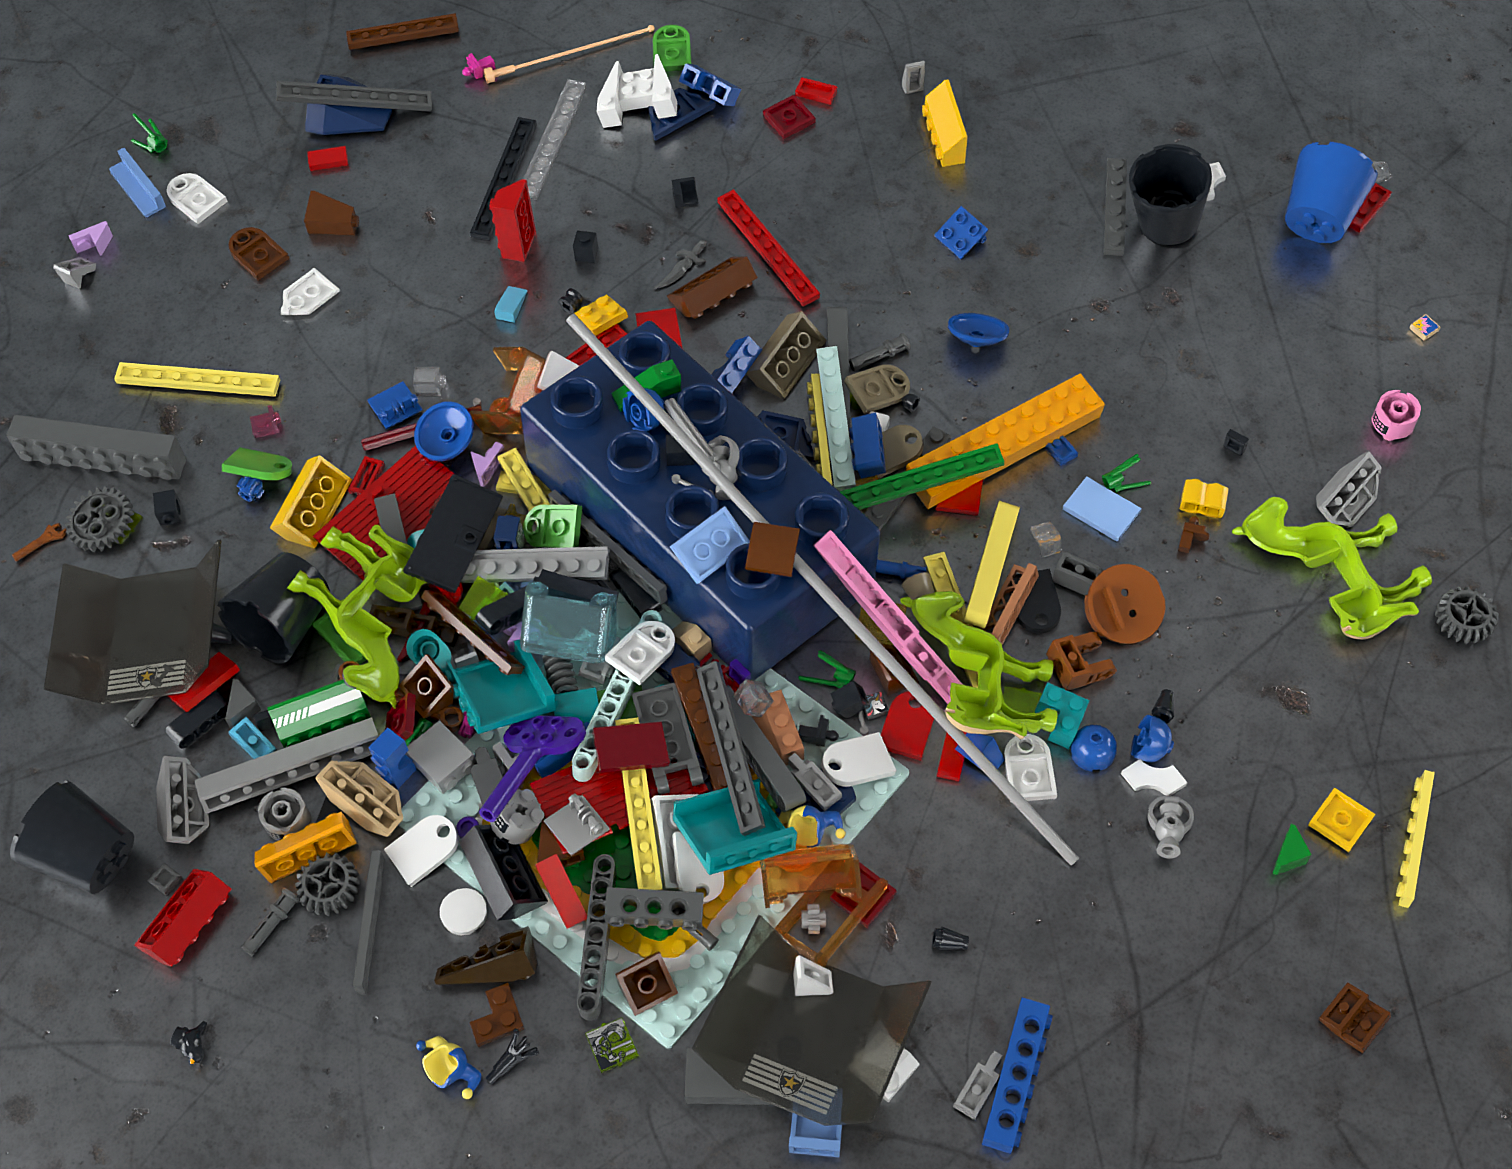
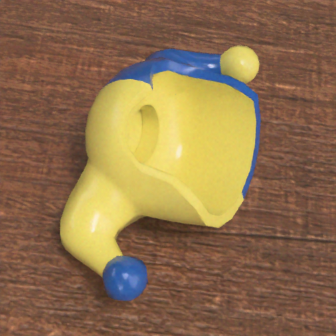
M804 805L795 810L781 812L778 817L783 825L788 824L787 828H795L797 831L796 845L818 846L823 838L825 828L834 825L836 828L835 835L837 838L842 839L846 835V832L843 830L842 817L837 811L820 812L813 806Z
M441 1036L433 1037L427 1041L419 1040L416 1044L419 1051H424L426 1048L434 1049L423 1058V1067L429 1079L440 1088H445L458 1079L468 1081V1087L462 1091V1096L464 1099H470L473 1096V1091L479 1085L482 1076L475 1067L467 1063V1056L464 1050L459 1045L448 1043Z

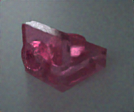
M272 405L268 406L269 413L250 417L252 432L255 438L279 432L280 415L278 411H274Z

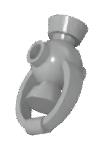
M719 435L708 443L715 453V459L712 462L733 484L738 478L736 466L739 461V449L731 438ZM725 442H728L730 449L727 446L720 445L724 444ZM709 476L710 480L716 485L715 496L717 499H730Z
M1166 795L1159 797L1150 804L1148 809L1149 824L1155 830L1156 837L1160 841L1156 851L1161 857L1175 858L1180 855L1179 842L1184 834L1190 830L1194 821L1192 807L1179 797ZM1161 805L1159 808L1161 819L1158 821L1154 817L1153 811ZM1183 809L1189 818L1185 824L1179 820Z

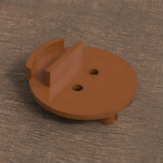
M1119 564L1102 571L1093 580L1084 600L1085 613L1094 631L1100 637L1104 636L1113 642L1121 644L1137 643L1154 634L1162 623L1166 606L1165 598L1157 579L1147 570L1132 564ZM1122 589L1127 591L1126 596L1121 594ZM1130 610H1133L1135 612L1134 617H1131L1129 615Z

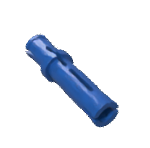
M877 560L876 573L900 576V579L927 572V567L909 565L908 562L904 561L903 563Z

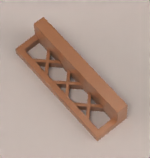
M1028 563L1026 568L1013 565L992 605L985 629L980 628L986 631L995 627L991 634L1002 645L1039 576L1037 566ZM1018 572L1022 576L1018 584H1015L1013 579ZM1013 591L1009 601L1005 602V594ZM1004 609L999 620L996 621L995 613Z

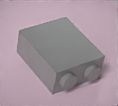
M441 721L435 723L407 746L409 751L406 755L413 760L415 767L442 794L454 788L460 779L471 773L473 765L478 764L474 754Z

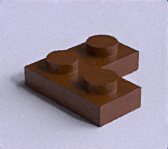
M508 983L485 991L492 1014L470 1022L478 1047L513 1034V1029L515 1028L518 1029V1032L524 1030Z

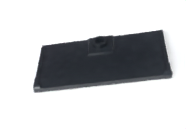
M452 474L403 572L449 592L456 593L503 499V495Z

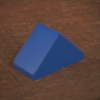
M967 733L966 736L998 769L1003 763L1004 757L994 737ZM957 745L955 750H957L960 754H962L969 761H971L978 768H980L968 756V754L959 745Z

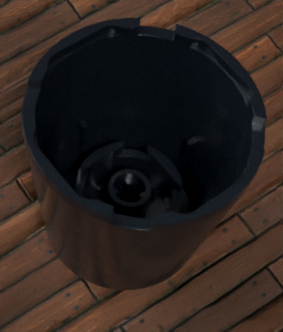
M1165 144L1153 147V150L1145 155L1141 154L1133 163L1129 173V186L1140 229L1152 242L1161 245H1176L1187 241L1197 231L1212 183L1211 167L1201 157V153L1184 145Z
M281 552L225 595L217 605L221 609L218 615L230 634L249 651L254 648L262 653L261 658L274 663H285L292 657L323 608V605L317 599L309 596L307 593L292 592L287 589L298 572L302 570L309 578H320L330 592L326 580L314 566L303 558L288 552Z
M65 780L63 784L57 782L50 786L28 810L21 821L25 825L20 835H14L10 856L17 864L91 894H96L107 887L126 864L134 844V834L75 784Z

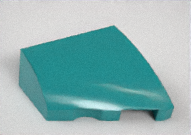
M596 687L555 694L556 711H554V716L576 717L583 724L586 721L590 723L599 705Z

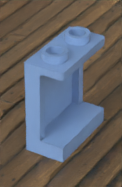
M803 1086L804 1089L827 1097L832 1102L830 1104L801 1091L799 1092L802 1095L829 1105V1109L794 1096L797 1100L827 1111V1114L823 1115L793 1102L789 1153L839 1157L844 1091L838 1088L835 1092L825 1088L824 1090L835 1094L833 1098Z

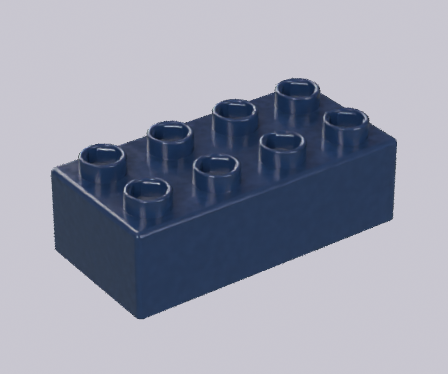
M646 321L607 347L634 378L653 365L673 359L681 374V392L661 399L665 402L670 398H674L707 443L719 435L729 437L735 441L739 449V461L736 466L738 478L733 483L734 486L769 524L800 529L796 553L847 608L855 604L857 600L813 545L831 530L875 580L881 535L880 529L654 322ZM595 355L521 405L520 412L528 468L551 491L556 490L559 494H564L572 505L582 506L584 516L588 519L592 518L601 531L605 530L615 543L619 542L623 546L626 553L634 555L642 567L646 566L657 580L661 579L667 586L668 600L664 603L682 621L696 624L711 639L712 651L724 663L730 666V662L737 659L751 673V683L839 615L794 567L792 577L745 570L749 543L736 547L729 554L724 565L700 583H695L670 546L724 506L749 540L751 538L753 522L731 499H717L715 496L716 485L702 471L701 466L695 460L694 465L667 466L666 435L671 434L661 423L657 428L649 432L632 429L636 426L631 421L627 422L624 412L619 411L612 397V393L623 386L624 383L598 355ZM725 442L724 444L720 445L727 446L730 449L728 442ZM678 474L681 479L694 485L674 484L672 476Z

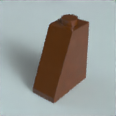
M310 191L304 223L308 234L354 235L356 227H359V216L356 215L354 207L319 192Z
M544 816L541 822L537 863L557 854L563 868L586 860L583 849L572 856L569 853H562L553 832L544 822L546 819Z

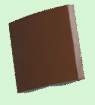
M754 522L745 570L792 577L800 529Z
M1347 982L1319 1017V1020L1346 1043L1364 1053L1389 1021L1391 1013L1370 1001L1368 994Z

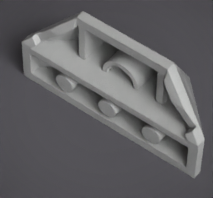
M1369 451L1342 467L1316 496L1317 508L1328 522L1352 527L1377 499L1379 474H1381L1382 467Z
M164 756L156 787L157 830L165 842L189 844L209 827V813L206 814L203 809L194 781L202 777L190 765L191 763L187 758Z

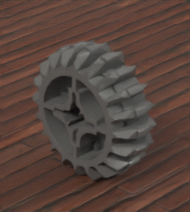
M1458 586L1455 590L1450 589L1441 596L1440 601L1436 605L1435 617L1438 618L1437 624L1442 625L1441 632H1449L1448 638L1454 636L1456 637V642L1463 639L1465 645L1470 640L1475 644L1479 640L1484 641L1496 628L1499 613L1496 612L1497 605H1492V598H1485L1486 592L1480 594L1477 588L1471 591L1469 586L1465 587L1464 590Z
M326 852L324 858H321L317 854L316 861L313 862L311 859H308L309 866H301L303 873L297 874L298 882L295 883V887L298 891L296 895L300 898L302 906H307L306 908L310 912L315 910V913L319 916L323 910L328 916L331 910L339 914V907L342 906L344 909H347L346 902H354L352 895L359 892L356 887L360 885V880L357 878L359 873L355 869L353 862H348L345 856L340 858L339 854L335 853L331 858V855ZM337 871L345 874V883L337 879ZM311 885L318 889V897L310 894Z

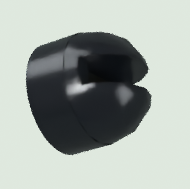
M911 393L906 394L902 399L903 407L913 412L920 402V397Z

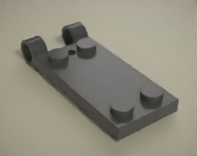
M675 682L631 693L639 724L662 721L670 763L666 767L651 768L658 795L670 793L666 774L687 768L692 786L704 784ZM676 760L677 763L671 764V761Z

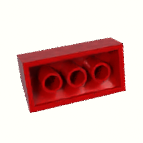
M521 179L498 190L495 197L490 201V210L493 214L492 222L495 224V236L498 237V249L501 251L502 258L525 262L536 234L527 180Z
M193 869L134 946L164 965L172 967L179 963L184 956L183 952L197 940L198 932L213 919V913L218 906L223 905L227 901L231 888L212 872Z

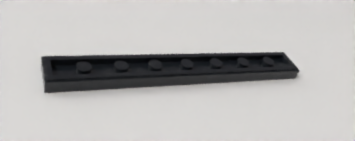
M517 118L471 228L470 236L472 238L490 240L495 228V224L492 222L493 214L490 210V201L495 197L498 190L513 184L536 128V120Z

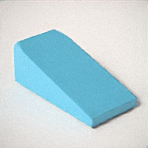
M508 286L494 310L496 319L515 323L528 291Z
M247 717L229 731V735L253 759L277 750Z

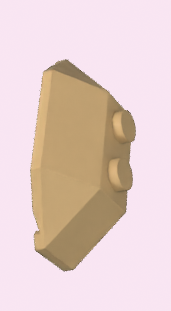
M331 760L315 778L328 799L367 831L388 837L403 820L399 791L363 762H338Z

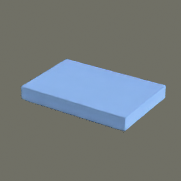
M1087 476L1063 505L1064 511L1116 542L1119 541L1141 512L1140 507Z
M724 506L672 544L670 548L695 583L698 584L724 565L729 554L736 547L750 543V540Z

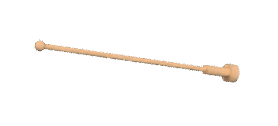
M649 25L645 29L516 66L509 65L495 70L488 67L483 69L487 84L495 82V77L513 73L516 69L648 31L654 32L655 27Z

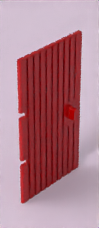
M415 445L315 533L313 538L321 543L332 526H335L342 533H350L358 541L372 547L377 556L385 557L387 553L369 537L372 527L374 525L380 526L374 498L395 493L407 540L412 533L425 529L454 473L441 462L426 458ZM326 548L357 577L364 581L365 572L354 557L337 548Z
M672 760V761H671V764L677 763V761H676V760ZM572 766L530 783L539 804H541L540 807L544 812L545 818H548L569 804L570 801L568 799L572 794L577 796L583 795L610 828L609 831L594 841L612 834L613 831L610 826L614 824L617 825L619 830L629 826L622 771L600 773L599 766H597L590 780L580 782L573 777ZM645 768L649 797L651 799L653 796L658 795V790L652 769ZM687 768L666 774L670 793L662 795H701L709 792L705 783L692 786ZM554 835L562 853H568V851L564 848V846Z

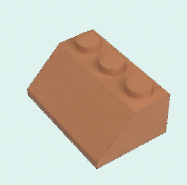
M781 689L759 696L746 707L785 765H789L788 758L794 753L804 760V746Z

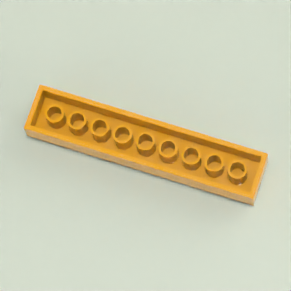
M1080 373L908 463L906 471L998 443L1004 459V466L916 492L926 508L929 509L980 480L1042 449L1048 443H1053L1055 439H1059L1062 435L1066 436L1100 418L1105 403Z

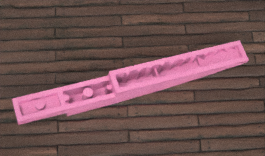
M829 530L813 545L917 673L924 680H927L948 704L951 701V682L962 683L918 634L919 630L838 537Z

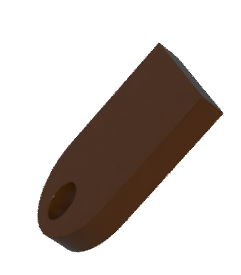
M243 228L234 233L229 240V250L233 258L257 280H260L290 259L286 251L258 228ZM242 238H248L244 242H239Z

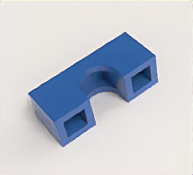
M686 63L679 78V82L692 89L709 94V98L725 106H735L741 92V88L693 64Z
M749 336L735 340L725 354L728 361L720 368L715 369L711 375L728 391L733 393L762 349Z
M389 728L368 747L372 755L371 760L376 764L375 769L381 775L380 777L396 789H399L417 770L413 760L405 755L409 751L405 740Z

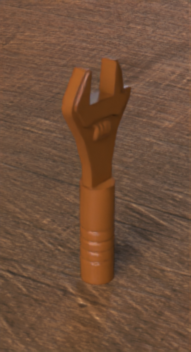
M60 523L52 526L48 525L38 539L13 553L12 557L17 562L41 545L63 539L67 529L65 528L58 533L56 529L61 526Z

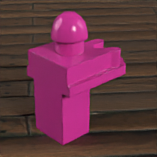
M470 53L466 57L469 67H465L462 73L464 76L473 74L476 79H479L484 75L483 69L491 67L492 70L496 69L495 62L490 55L477 61L474 55Z

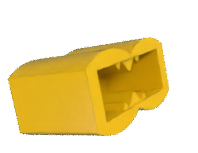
M1187 479L1183 486L1179 509L1188 513H1201L1209 517L1222 518L1225 512L1229 488L1219 483L1206 484L1199 479Z

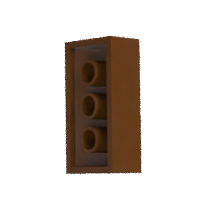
M747 256L730 257L668 294L667 297L684 317H693L695 319L704 314L703 311L707 308L717 307L720 304V300L735 296L737 294L736 291L740 288L750 287L753 284L752 281L758 277Z

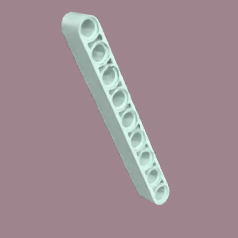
M649 610L642 615L638 625L646 621L662 623V617L659 612ZM656 632L654 636L659 638L661 632ZM618 669L615 670L586 729L584 740L579 744L573 756L572 774L577 781L586 782L590 780L598 766L596 750L588 749L591 747L595 748L593 728L616 726L615 720H620L632 695L631 693H633L637 685L629 677H624L626 675Z

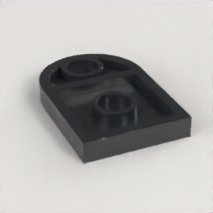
M1050 569L1038 570L1039 576L1017 617L1020 625L1033 633L1049 632L1060 621L1061 606ZM1022 574L1015 575L1013 579L1015 584H1018ZM1037 618H1044L1047 624L1039 625L1035 620Z

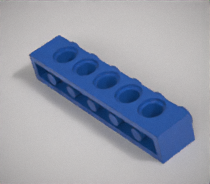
M1021 998L982 1142L984 1146L1010 1154L1012 1153L1013 1146L1019 1147L1022 1132L1018 1131L1019 1123L1025 1124L1028 1108H1025L1024 1104L1026 1098L1030 1100L1032 1098L1035 1085L1030 1084L1032 1075H1038L1041 1061L1036 1060L1038 1051L1044 1052L1047 1038L1042 1037L1044 1029H1050L1053 1015L1048 1014L1050 1005ZM1033 1025L1038 1031L1030 1033L1025 1029V1026ZM1027 1048L1031 1051V1055L1023 1056L1020 1054L1019 1049ZM1021 1071L1024 1073L1025 1078L1018 1080L1012 1073ZM1010 1094L1016 1095L1019 1102L1015 1104L1010 1103L1006 1096ZM1008 1118L1012 1121L1013 1126L1004 1127L1000 1124V1120Z

